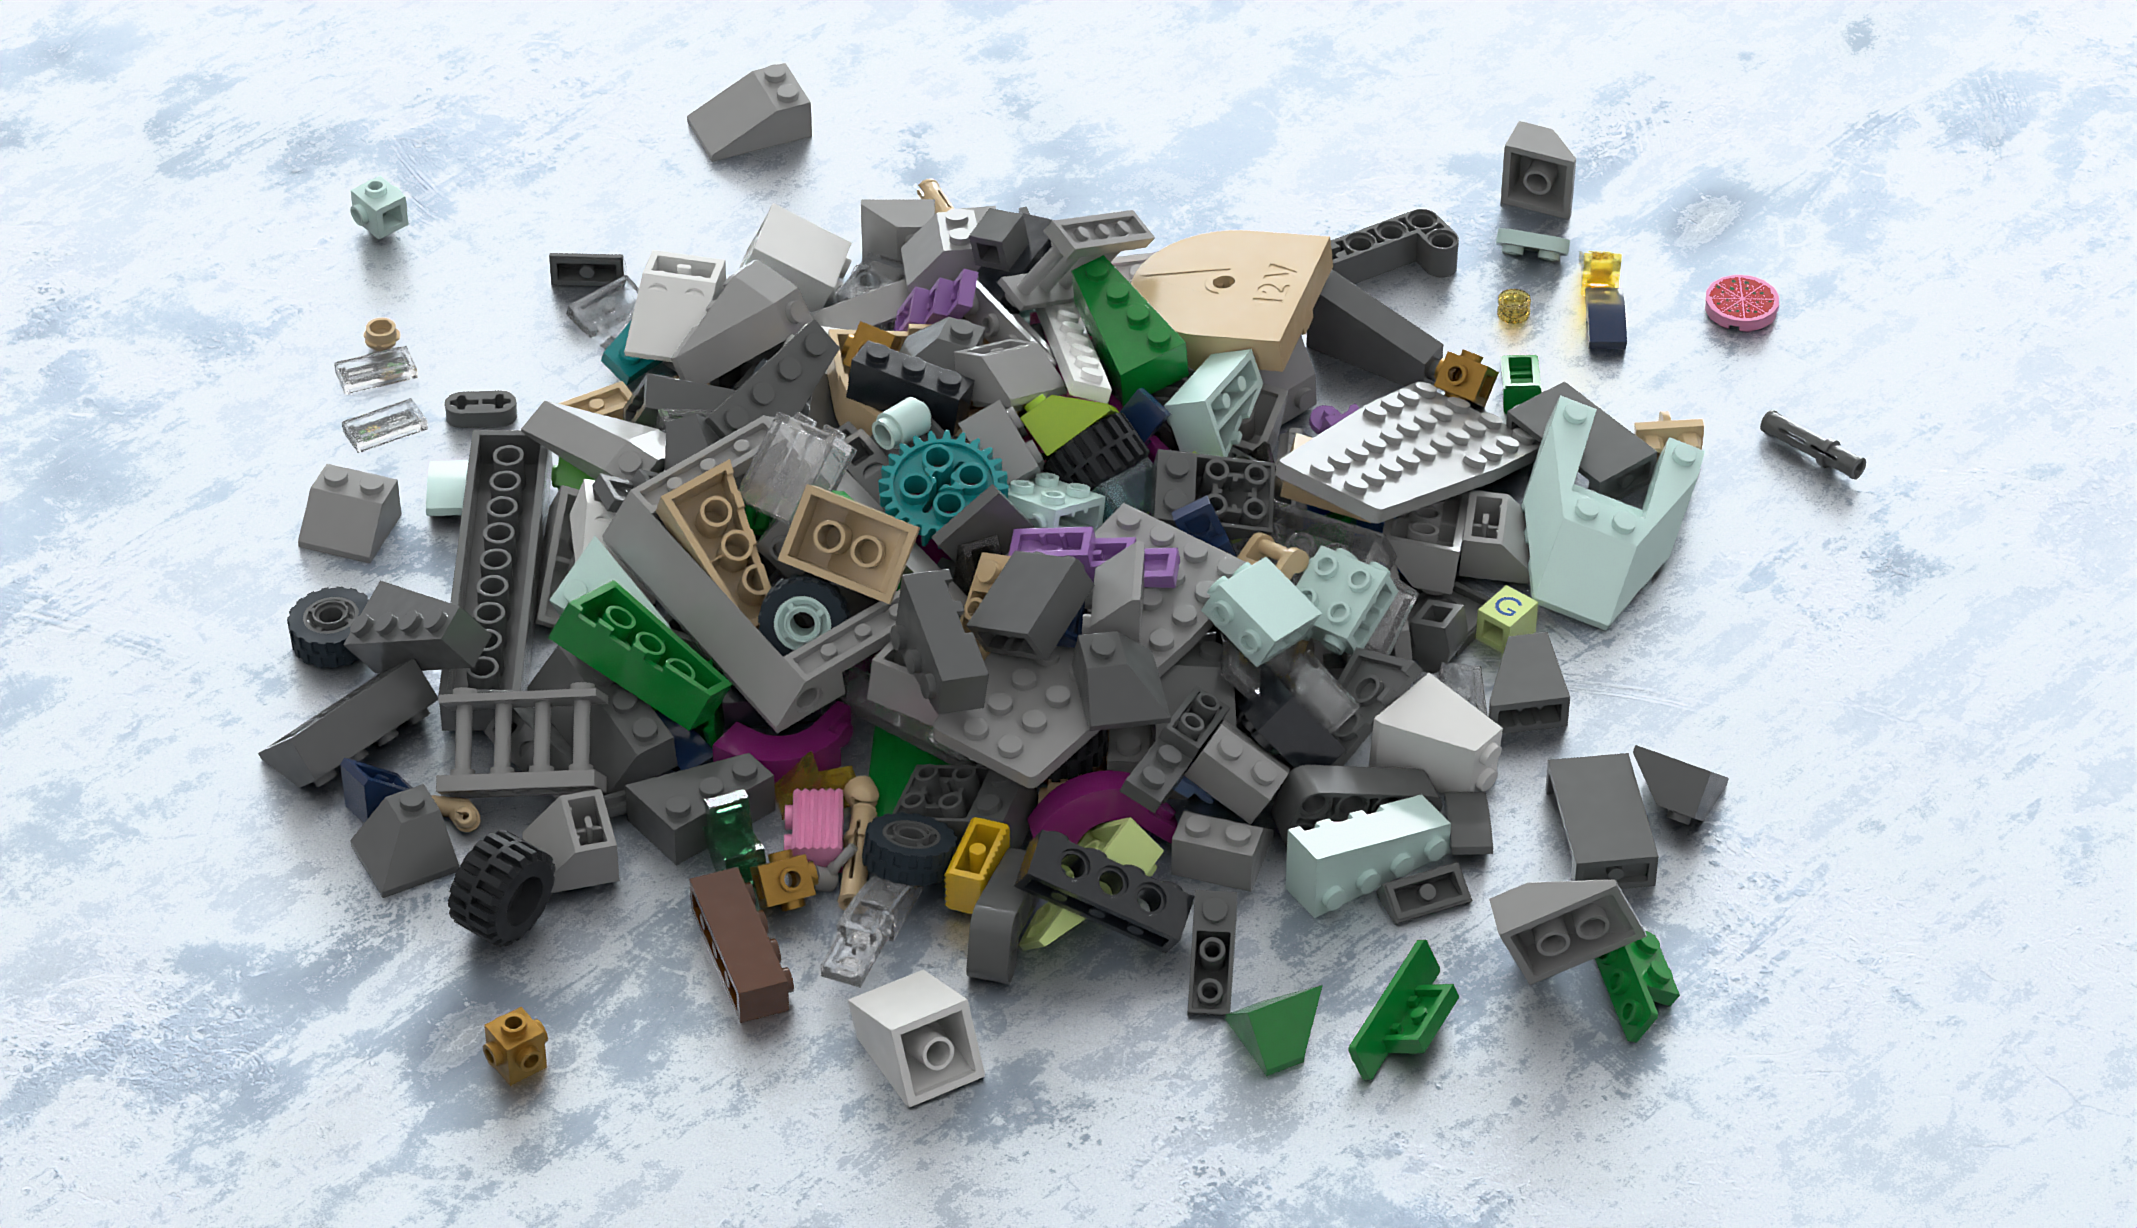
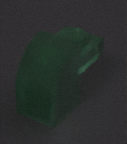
M744 789L704 800L707 826H704L703 829L715 871L738 867L744 883L750 881L754 887L750 867L765 864L766 857L763 845L753 832L748 795Z

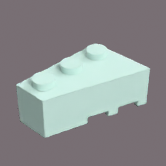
M1252 349L1211 354L1164 405L1165 409L1171 413L1167 418V422L1172 427L1180 452L1192 453L1195 451L1198 454L1227 457L1231 446L1240 443L1242 433L1238 429L1242 419L1250 418L1263 385Z
M596 536L593 537L549 600L559 616H561L568 602L615 580L671 629L665 619Z

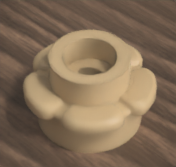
M383 317L369 321L363 334L365 344L381 352L390 350L395 346L396 341L400 340L401 336L400 331L396 329L395 322Z

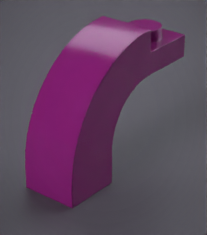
M837 700L809 728L786 736L763 734L736 722L713 744V762L750 753L774 775L775 790L794 789L815 783L827 777L841 766V747L848 744L853 734L851 706Z
M1113 770L1086 773L1060 784L1040 801L1027 818L1033 838L1043 829L1045 831L1060 832L1066 835L1070 842L1075 844L1094 826L1106 821L1131 817L1139 826L1172 844V838L1178 823L1175 818V810L1167 802L1162 803L1154 814L1121 793L1120 789L1130 773Z

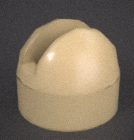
M857 776L851 779L843 790V795L850 807L857 803H868L874 807L877 805L879 798L878 788L868 776Z

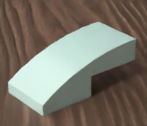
M468 460L430 461L427 478L426 516L462 515Z

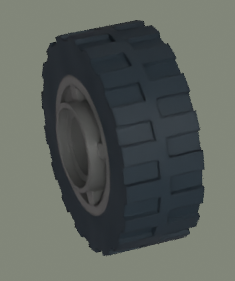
M336 586V588L327 587L316 592H310L306 597L296 601V605L291 607L289 611L290 616L287 617L290 639L295 655L303 659L304 663L308 665L313 664L319 668H338V666H347L353 664L352 662L360 660L343 644L351 632V624L361 615L368 603V596L363 592H358L357 589Z
M905 812L883 814L881 817L873 818V821L867 824L862 863L864 866H867V870L870 873H874L880 879L891 881V883L905 884L906 886L937 884L946 879L944 875L956 852L957 836H954L955 832L949 829L947 824L929 816L926 817L916 813L907 814Z

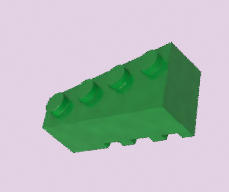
M1104 255L1071 270L1075 306L1089 335L1092 336L1096 344V351L1100 359H1103L1108 369V376L1119 393V399L1123 407L1139 388H1144L1149 394H1152L1189 376L1186 342Z
M615 580L568 602L548 636V639L688 731L713 717L732 686L728 679Z

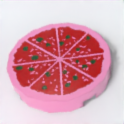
M1750 275L1721 277L1712 282L1706 290L1705 311L1711 320L1724 328L1729 329L1730 325L1739 326V331L1759 330L1773 323L1779 310V294L1775 288L1765 280Z

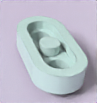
M1498 228L1496 244L1502 246L1501 252L1506 254L1523 256L1524 250L1538 252L1537 258L1559 262L1560 256H1568L1570 240L1556 236Z

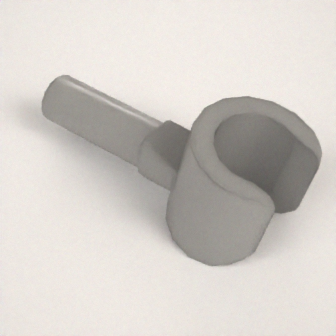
M850 843L827 867L815 865L819 880L818 885L814 886L816 891L831 892L836 888L838 883L837 873L858 851V848L853 843Z

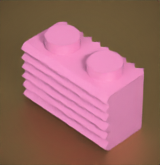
M797 788L793 791V805H785V830H792V834H784V850L792 849L793 856L806 854L807 861H813L814 865L827 867L831 861L836 859L843 851V790L838 788L834 791L830 788L826 791L821 788L818 791L813 788L809 791L805 788L801 791Z

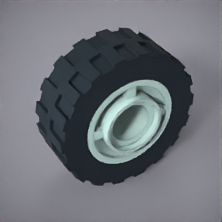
M806 573L805 575L793 574L788 579L783 578L778 581L776 586L767 593L758 615L759 631L784 657L850 619V610H847L848 602L845 596L841 595L840 589L835 584L829 583L828 580L816 577L811 573ZM799 612L808 613L813 617L815 625L810 628H801L795 623L793 616Z

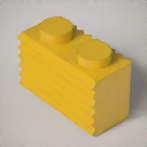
M978 817L971 819L944 875L946 876L945 905L949 909L969 914L973 913L975 904L1005 852L1010 847V828L1007 824Z

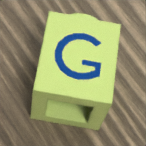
M1507 585L1504 586L1478 609L1476 639L1504 653L1508 636L1533 634L1536 632L1538 602Z

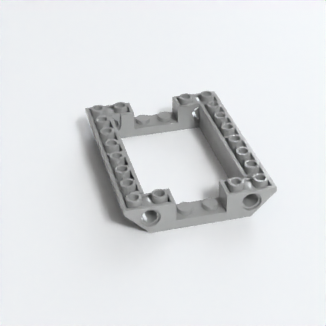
M763 415L630 490L602 537L606 545L710 660L713 659V663L775 732L779 733L844 695L845 687L842 672L883 649L891 641L890 632L891 627L896 624L900 590L896 591L891 605L879 601L783 657L668 532L655 511L660 497L730 459L734 470V479L744 473L757 488L778 478L777 474L791 467L793 473L805 485L810 484L830 492L832 490L845 491L854 501L885 513V510L880 507L869 493L801 423ZM914 543L902 575L941 570ZM952 581L949 583L948 588L953 601L961 600L964 608L967 596Z

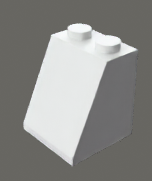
M773 203L747 248L739 269L753 260H760L796 285L809 311H817L824 307L827 300L834 302L843 285V282L838 280V277L843 279L852 263V259L847 257L852 242Z
M1428 673L1374 718L1368 767L1422 769L1428 774L1436 791L1441 793L1485 792L1492 787L1498 777L1497 765L1502 751L1500 745L1503 728L1432 674Z
M924 969L848 999L857 1039L909 1108L985 1077L968 999Z

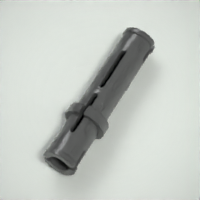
M1769 410L1761 420V431L1815 458L1816 463L1824 468L1832 467L1849 476L1852 480H1857L1866 468V459L1841 447L1838 440L1832 437L1826 439L1782 416L1775 410Z

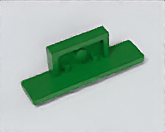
M1645 931L1647 937L1595 958L1628 1041L1637 1043L1658 1018L1654 1002L1671 1007L1680 996L1672 971L1668 967L1660 948V942L1656 935Z
M1426 939L1416 941L1348 1047L1351 1059L1363 1080L1373 1079L1389 1053H1425L1459 999L1454 984H1433L1440 973V966Z

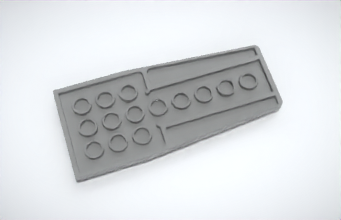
M1415 382L1366 404L1280 459L1275 475L1369 522L1381 523L1495 482L1534 462L1541 443L1522 428L1511 430L1495 414L1480 413L1470 408V404L1463 399L1457 397L1448 398L1438 393L1437 388L1429 383Z
M1123 503L1094 532L1096 538L1136 537V541L1145 542V549L1178 548L1181 559L1175 588L1144 587L1140 644L1153 651L1158 673L1161 677L1188 653L1214 625L1201 611L1210 598V595L1207 593L1209 588L1222 576H1225L1227 579L1231 578L1234 572L1246 562ZM1087 609V614H1091L1092 609ZM1056 646L1047 661L991 652L984 660L989 674L984 708L940 714L933 724L934 739L1027 788L1039 786L1100 731H1089L1072 668L1075 648Z

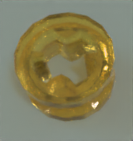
M1521 289L1502 291L1498 296V318L1510 324L1525 322L1530 316V295Z

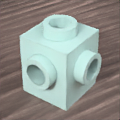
M382 176L371 179L350 190L352 201L350 213L354 222L358 226H363L377 239H381L409 225L406 196L397 186H393Z

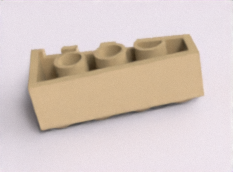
M728 459L662 495L655 511L674 539L759 630L758 615L761 605L771 589V585L764 564L761 563L756 547L753 529H750L744 510V501L733 476L734 470L731 461Z

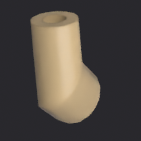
M431 795L439 807L442 817H449L460 831L471 832L479 826L481 821L480 814L469 799Z

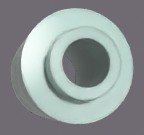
M908 397L877 416L876 421L872 424L873 436L882 448L886 450L892 448L899 449V444L907 445L913 441V436L920 437L930 430L931 413L923 402L916 398Z

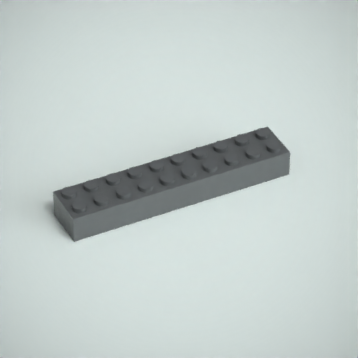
M521 430L472 431L450 603L464 609L492 636L474 668L441 670L438 697L439 695L453 694V689L460 687L477 689V693L527 691L553 462L552 452L522 433ZM439 703L442 731H456V711H451ZM495 709L473 710L472 731H485L495 716Z

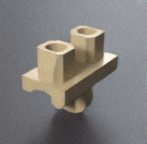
M1660 411L1658 421L1635 422L1634 434L1657 451L1658 460L1669 437L1702 449L1705 425L1703 419L1671 420L1669 411Z

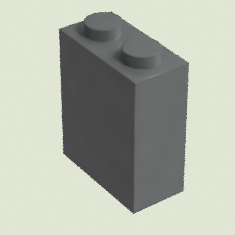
M1015 550L967 623V627L973 632L985 652L1047 661L1095 585L1085 572L1084 565L1072 556L1066 555L1061 557L1046 555L1038 551L1031 553Z

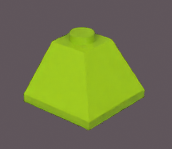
M1041 394L1024 407L1027 413L1020 417V419L1047 457H1050L1079 433L1111 414L1119 413L1116 407L1107 403L1051 395L1046 398L1044 394Z

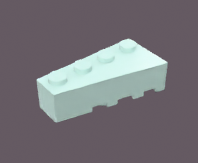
M1421 794L1380 805L1376 813L1367 815L1363 810L1349 813L1348 820L1333 823L1330 819L1316 822L1315 829L1304 831L1300 826L1288 829L1285 889L1313 918L1340 908L1343 904L1355 898L1373 892L1384 883L1404 877L1411 871L1432 861H1437L1448 854L1451 823Z

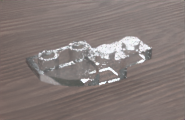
M874 875L855 895L838 921L837 937L821 963V977L861 988L887 940H895L924 886L894 883Z

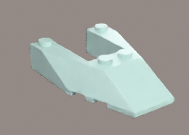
M1560 395L1546 425L1521 504L1522 512H1525L1526 518L1525 544L1529 545L1530 554L1528 571L1531 597L1542 607L1607 631L1628 607L1635 595L1650 582L1657 570L1668 561L1695 487L1705 451L1669 437L1654 466L1642 510L1578 486L1574 482L1597 409Z

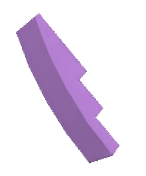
M963 269L955 281L939 277L931 290L915 286L897 311L893 331H907L908 324H934L947 317L961 319L972 308L979 272Z
M1093 527L1014 529L1008 556H1012L1015 550L1031 553L1038 551L1046 555L1061 557L1066 555L1072 556L1084 565L1085 572L1094 583L1095 568L1135 543L1136 537L1096 538ZM1178 548L1145 549L1144 587H1176L1181 560Z

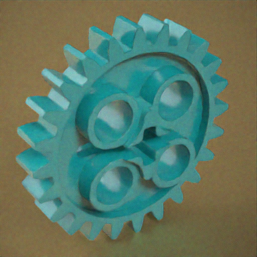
M945 430L942 439H937L935 434L929 431L928 441L925 442L915 435L913 436L912 448L903 443L899 444V455L892 453L888 455L889 466H882V479L878 481L880 507L885 508V514L919 527L918 535H921L922 546H926L938 530L992 484L1007 499L1009 497L1007 471H1002V459H993V448L988 447L980 451L979 438L968 444L966 443L964 432L954 440L951 439L949 430ZM911 493H921L920 495H911ZM946 511H953V512H955V513L947 514V513H944V512H946Z

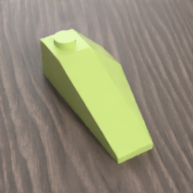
M1131 817L1098 824L1088 830L1077 843V845L1084 848L1101 850L1107 855V858L1122 865L1137 866L1149 877L1156 871L1157 865L1155 863L1164 852ZM1061 865L1066 871L1065 874L1074 878L1072 870L1066 865ZM1099 881L1102 890L1112 895L1110 887L1106 883ZM1048 902L1036 911L1018 945L1023 950L1045 947L1086 918Z

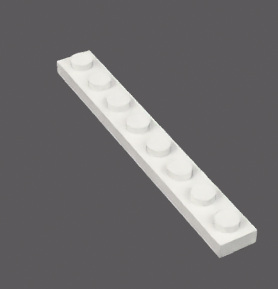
M1075 303L1035 308L1069 394L1108 404L1112 388Z

